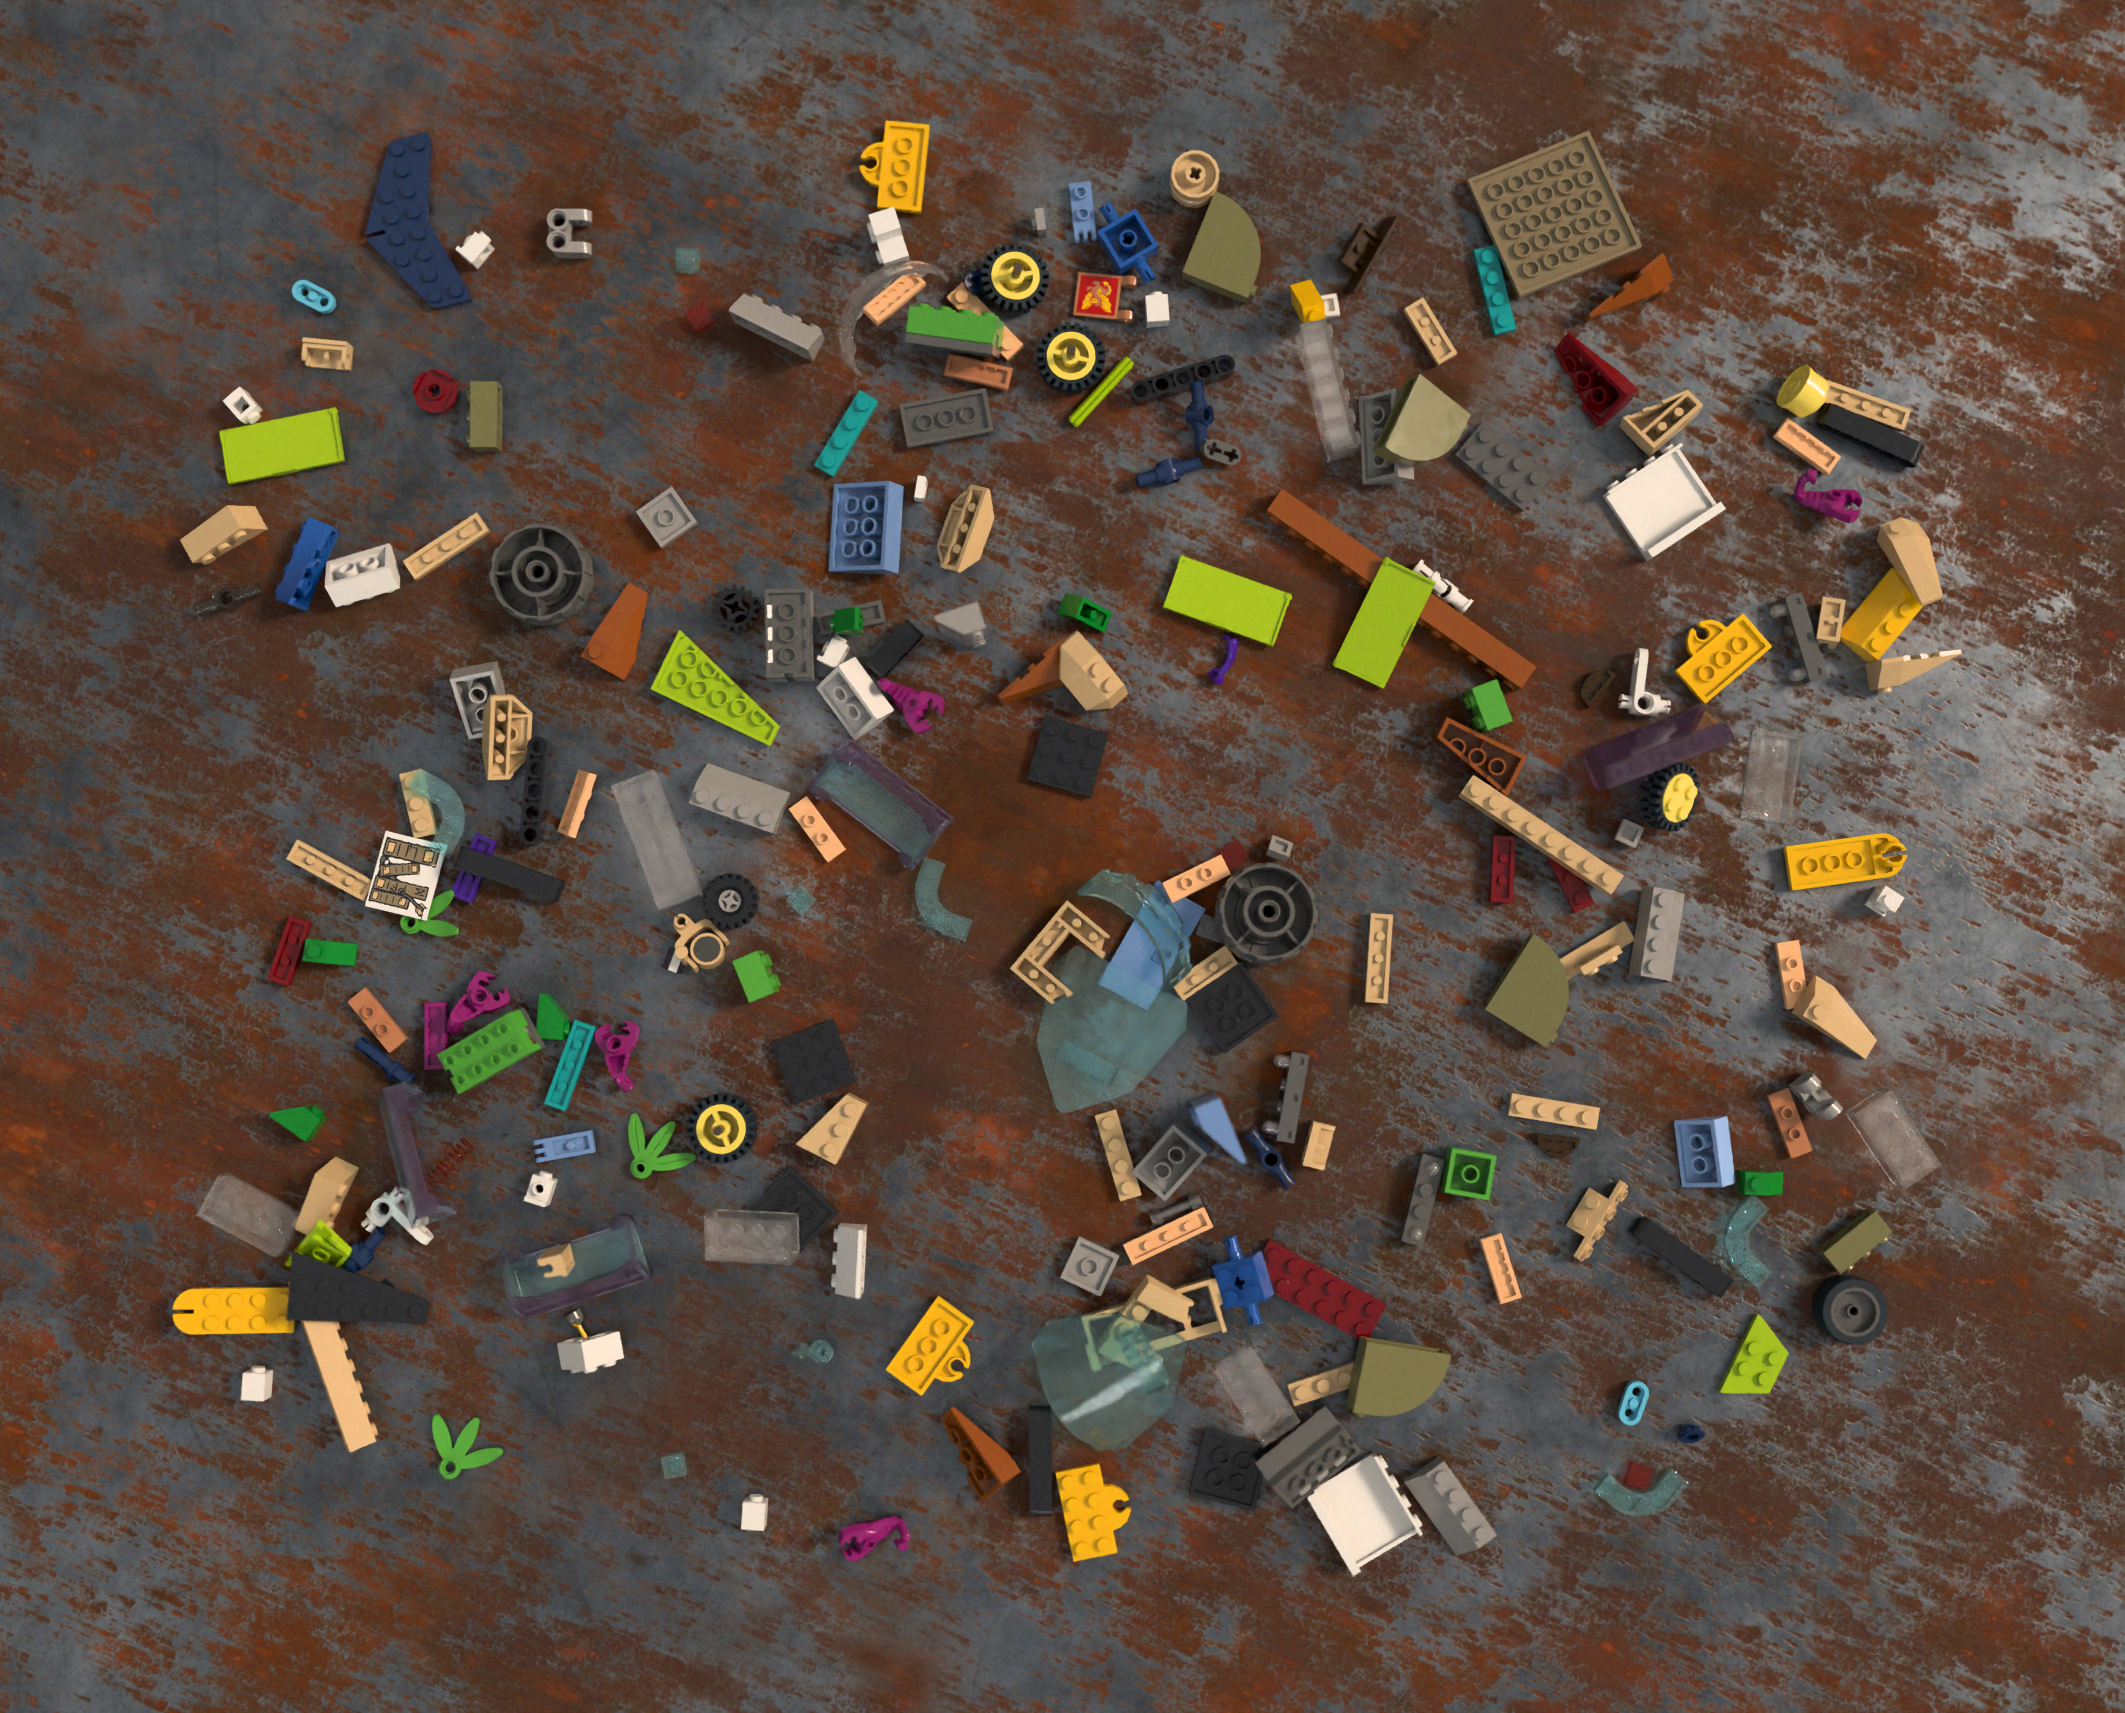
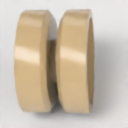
M1198 150L1185 152L1175 160L1171 169L1170 190L1172 196L1179 204L1190 208H1198L1212 200L1214 192L1217 191L1219 181V168L1216 161L1211 155Z

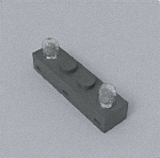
M1802 592L1778 600L1779 604L1773 605L1769 610V614L1773 618L1783 617L1785 622L1784 632L1786 637L1790 639V652L1792 657L1796 659L1798 666L1789 671V679L1794 682L1802 680L1803 684L1826 678V670Z
M1290 1051L1289 1056L1278 1054L1274 1057L1273 1062L1275 1066L1285 1068L1286 1075L1281 1077L1279 1090L1283 1092L1282 1098L1278 1099L1276 1104V1112L1279 1113L1278 1121L1266 1120L1262 1124V1129L1265 1133L1274 1134L1277 1141L1295 1142L1309 1061L1308 1054Z
M1420 1152L1399 1240L1423 1247L1445 1159Z

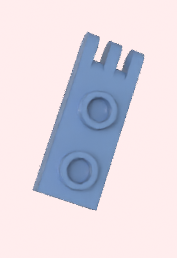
M1091 181L1069 183L1075 243L1080 241L1079 234H1083V242H1088L1087 233H1091L1092 241H1097Z
M593 1130L533 1140V1145L542 1144L543 1147L534 1149V1153H544V1157L535 1158L536 1163L596 1152Z

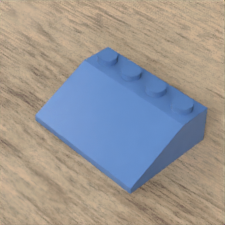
M891 481L834 484L829 557L830 572L899 574L904 486Z
M1215 1092L1190 1101L1191 1107L1187 1109L1196 1126L1200 1125L1207 1134L1242 1164L1246 1163L1220 1097Z

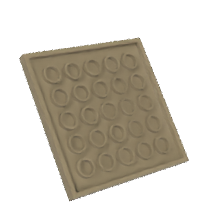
M1589 131L1467 179L1466 184L1518 299L1640 251L1642 248L1641 242Z

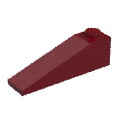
M1567 333L1554 349L1565 373L1569 374L1574 384L1572 387L1575 393L1578 392L1583 402L1582 407L1584 411L1599 427L1603 426L1624 409L1638 393L1639 390L1622 373L1570 333Z

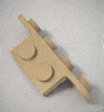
M1622 921L1559 958L1565 969L1567 979L1569 980L1577 974L1590 976L1599 971L1598 967L1606 963L1608 965L1618 959L1617 956L1623 953L1621 948L1633 942L1634 936L1627 924Z
M1620 1180L1609 1198L1588 1188L1566 1224L1567 1227L1585 1237L1574 1254V1257L1578 1260L1583 1261L1591 1255L1593 1251L1592 1245L1595 1240H1599L1605 1231L1603 1227L1606 1222L1614 1217L1619 1201L1622 1202L1627 1196L1628 1185Z

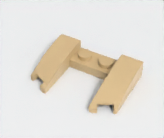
M1069 901L1063 904L1010 968L1051 1004L1055 1003L1054 999L1064 994L1070 997L1074 994L1042 967L1068 935L1072 933L1102 959L1106 953L1102 951L1104 939H1109L1110 937Z
M1147 1274L1097 1342L1098 1352L1118 1363L1141 1372L1146 1371L1145 1367L1154 1362L1161 1363L1164 1360L1161 1355L1132 1340L1131 1337L1152 1309L1189 1325L1191 1323V1316L1187 1315L1189 1306L1194 1304L1193 1300Z

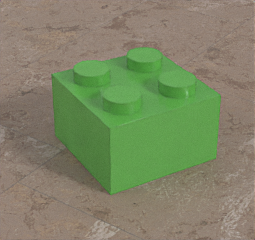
M1497 679L1474 687L1464 693L1463 702L1466 709L1471 711L1473 716L1471 723L1475 731L1478 730L1482 734L1513 721Z
M755 951L732 961L749 1003L780 992L778 987L781 986L777 974H773L770 966L773 963L768 953Z
M1447 1146L1440 1190L1445 1193L1489 1200L1497 1156L1492 1153Z

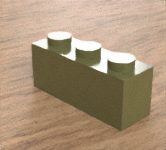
M470 381V388L467 389V399L470 402V410L467 411V421L470 424V432H467V444L475 452H502V386L497 381Z
M1866 1209L1816 1251L1832 1271L1844 1274L1849 1272L1854 1267L1853 1264L1859 1259L1862 1260L1871 1254L1870 1250L1876 1245L1884 1244L1888 1240V1236L1893 1232L1876 1211Z

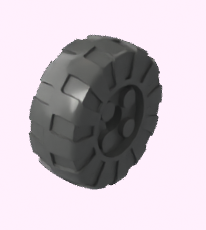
M527 524L519 530L514 529L503 538L504 541L501 545L495 548L491 558L492 568L489 572L490 584L500 605L516 619L537 626L557 625L566 622L574 614L577 615L586 606L585 602L588 596L592 594L594 588V566L590 554L583 543L569 531L551 524ZM543 569V575L537 578V573Z
M1257 863L1240 869L1224 883L1216 899L1214 919L1220 939L1238 958L1249 963L1274 965L1293 958L1305 948L1316 928L1318 911L1315 902L1316 898L1311 887H1308L1299 873L1293 869L1290 870L1281 866V864ZM1264 907H1267L1269 910H1271V918H1267L1263 915L1262 911Z

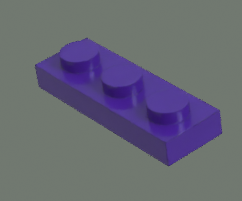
M475 833L470 848L493 856L498 841ZM460 870L452 889L454 897L473 903L484 877Z

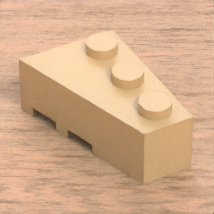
M1689 390L1662 400L1661 403L1651 407L1648 406L1643 408L1642 411L1623 417L1619 427L1651 457L1699 415L1703 404Z

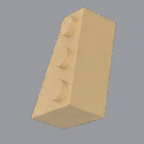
M227 505L180 539L192 563H203L206 565L215 561L220 555L266 531L267 527L255 506Z
M851 1093L846 1094L796 1145L836 1165L857 1127L868 1102Z
M335 1156L316 1172L294 1229L307 1235L319 1219L333 1229L335 1224L333 1221L341 1209L359 1167Z

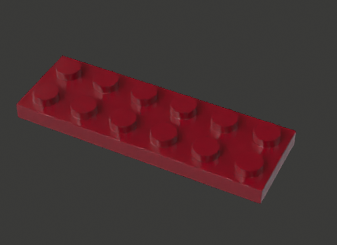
M1270 1239L1267 1240L1262 1254L1274 1294L1358 1340L1360 1336L1370 1337L1387 1305L1385 1302Z

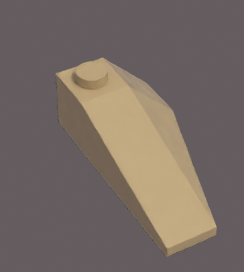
M1900 517L1880 525L1877 542L1920 606L1922 607L1942 599V590L1930 540L1919 523Z
M1961 649L1936 652L1928 656L1926 653L1911 657L1888 658L1867 664L1865 666L1869 691L1878 690V694L1892 692L1893 687L1899 686L1962 654Z
M1814 975L1793 1009L1792 1014L1858 1056L1866 1059L1877 1041L1836 988Z

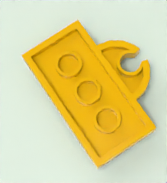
M886 121L884 142L874 143L868 146L862 153L861 161L866 162L869 159H873L877 162V165L872 169L862 165L860 170L865 181L871 186L879 188L878 210L894 207L897 212L921 214L930 132L929 125Z
M1744 613L1739 615L1727 627L1714 620H1705L1697 623V626L1704 629L1707 633L1705 640L1699 639L1696 635V630L1693 628L1687 633L1685 642L1690 658L1674 672L1703 705L1772 647Z
M938 1295L885 1370L921 1396L934 1378L945 1382L960 1379L963 1373L953 1370L951 1362L958 1359L963 1362L965 1368H969L970 1352L962 1339L974 1324V1321Z
M1099 1462L1056 1471L1055 1474L1073 1562L1117 1553L1113 1530L1122 1527L1127 1522L1131 1506H1126L1123 1510L1119 1511L1113 1507V1503L1116 1500H1129L1127 1493L1121 1487L1114 1484H1104Z

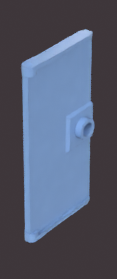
M1157 880L1104 974L1097 982L1099 986L1112 990L1146 1011L1151 1006L1205 911V908L1186 897L1171 904L1161 885L1162 882Z

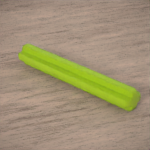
M1124 357L1069 417V422L1073 426L1078 427L1133 367V361L1128 357Z

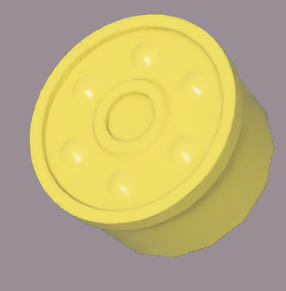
M1803 365L1797 368L1785 380L1778 392L1777 404L1797 417L1808 416L1816 412L1824 403L1828 394V382L1825 378L1814 372L1811 367Z

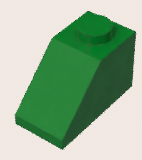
M1065 593L1058 611L1059 615L1072 622L1103 633L1112 613L1082 596Z
M860 607L835 610L834 616L830 618V627L834 629L836 635L863 636V612Z
M306 939L303 961L356 966L358 944L322 939Z
M539 993L536 1026L539 1036L543 1039H567V1035L570 1034L572 1028L569 1016L549 993Z
M316 1105L274 1111L269 1115L305 1142L313 1140L328 1119V1117L323 1115L324 1111Z
M1737 1169V1192L1745 1195L1763 1196L1782 1194L1783 1172Z

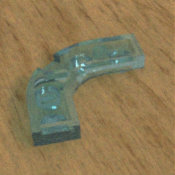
M419 768L409 790L433 802L440 811L441 816L439 830L428 849L449 859L463 833L465 825L464 807L458 794L449 784Z
M924 857L915 886V898L919 912L934 929L966 941L973 920L948 911L939 901L938 887L946 864Z
M1748 1195L1735 1209L1727 1222L1724 1233V1245L1728 1259L1733 1267L1750 1284L1759 1289L1773 1272L1753 1254L1749 1239L1754 1226L1769 1211V1208L1755 1195Z
M1669 1467L1658 1482L1645 1491H1631L1609 1473L1603 1476L1593 1490L1622 1513L1631 1516L1655 1515L1671 1506L1688 1486L1689 1482Z

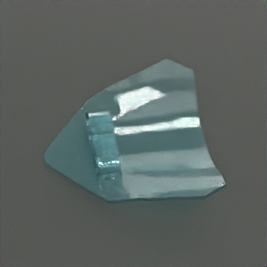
M1077 945L1057 959L1054 963L1052 975L1074 994L1070 997H1067L1066 994L1054 999V1004L1046 1000L1036 1041L1057 1109L1062 1113H1069L1133 1092L1186 1031L1188 1003Z
M1101 1313L1048 1320L1032 1343L1039 1378L1054 1412L1072 1434L1090 1444L1097 1451L1127 1448L1173 1406L1186 1350V1342L1181 1335L1118 1313Z

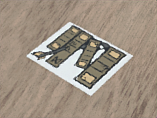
M386 831L365 906L427 921L447 846Z

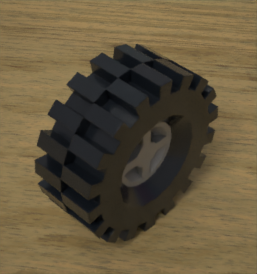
M734 873L718 875L714 877V880L709 881L707 888L703 890L704 897H701V902H703L704 906L702 907L703 912L706 913L707 919L711 920L714 925L725 929L741 928L749 924L752 918H755L757 915L756 911L757 909L759 910L760 906L758 905L760 896L757 894L758 890L752 884V881Z

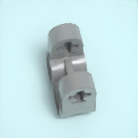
M559 208L550 211L547 216V223L549 225L547 246L552 253L562 259L592 257V244L571 241L574 226L592 225V212L586 209ZM558 220H565L563 225L556 226ZM565 241L561 248H555L557 242Z
M1805 1071L1789 1084L1791 1091L1803 1101L1805 1108L1816 1119L1830 1120L1836 1117L1843 1109L1835 1099L1822 1089L1821 1081L1812 1072Z

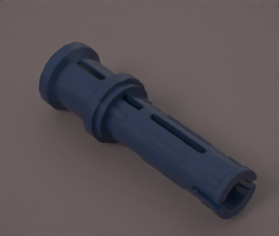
M364 1036L355 1043L354 1048L385 1072L388 1079L392 1078L397 1082L403 1091L407 1090L417 1078L415 1073L411 1074L402 1067L400 1061L390 1059Z

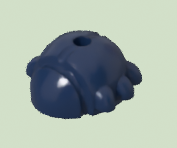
M978 269L975 271L970 270L964 279L965 288L973 296L976 294L981 296L984 293H981V283H979L981 272Z
M1692 1423L1684 1425L1680 1433L1677 1434V1438L1682 1442L1690 1444L1698 1442L1705 1437L1703 1428Z

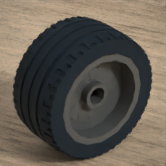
M1849 1274L1836 1275L1825 1280L1815 1292L1812 1311L1816 1323L1824 1333L1841 1343L1850 1345L1868 1343L1878 1337L1886 1326L1888 1308L1885 1297L1874 1284L1866 1279Z

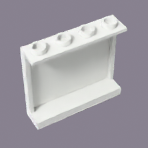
M1682 443L1676 447L1673 444L1669 445L1661 451L1663 454L1658 459L1654 456L1643 463L1644 468L1639 471L1636 468L1625 475L1626 480L1621 483L1618 480L1607 487L1608 492L1603 495L1646 561L1726 509L1722 502L1716 504L1679 449L1683 446Z
M1374 1451L1332 1475L1307 1496L1353 1576L1361 1572L1359 1567L1414 1534L1423 1535L1419 1527L1423 1526L1416 1513L1411 1515L1408 1510L1411 1506L1405 1494L1399 1495L1396 1488L1400 1487L1393 1474L1388 1476L1385 1471L1388 1467L1382 1455L1377 1457Z

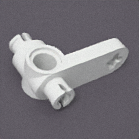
M1637 648L1633 662L1630 694L1620 695L1619 701L1624 702L1618 703V708L1628 709L1629 714L1636 716L1657 717L1658 713L1668 715L1670 708L1667 707L1671 706L1670 700H1661L1660 695L1644 692L1648 649ZM1640 698L1646 702L1645 710L1638 706Z
M395 1187L391 1193L384 1192L380 1198L376 1199L366 1211L367 1218L361 1222L363 1227L368 1226L366 1228L367 1231L373 1232L377 1226L383 1227L394 1217L422 1244L427 1245L434 1238L431 1231L401 1203L406 1194L405 1192L400 1193L402 1190L399 1187ZM383 1202L389 1206L388 1213L382 1211L381 1205Z

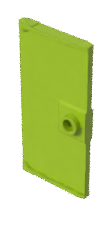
M336 407L219 431L227 481L230 485L345 462Z
M1183 555L1178 558L1179 562L1163 606L1164 609L1271 647L1274 646L1290 600H1292V594Z
M1384 557L1332 665L1384 689L1436 581L1396 563L1389 557Z

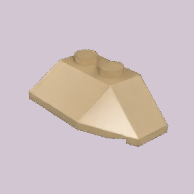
M970 484L967 490L951 504L937 543L941 568L961 573L980 560L995 518L990 489Z
M1077 630L1060 644L1059 679L1085 710L1111 709L1128 695L1123 682Z
M512 694L490 695L483 709L482 754L487 780L510 779L514 775L513 773L526 760L527 745L532 733V712Z

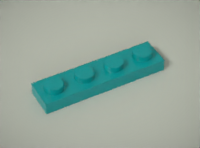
M1494 245L1475 249L1472 253L1493 337L1515 332L1516 325L1497 250Z
M860 390L858 391L814 464L816 468L833 478L835 477L878 406L879 402Z
M577 1019L574 1020L544 1104L567 1111L597 1026Z

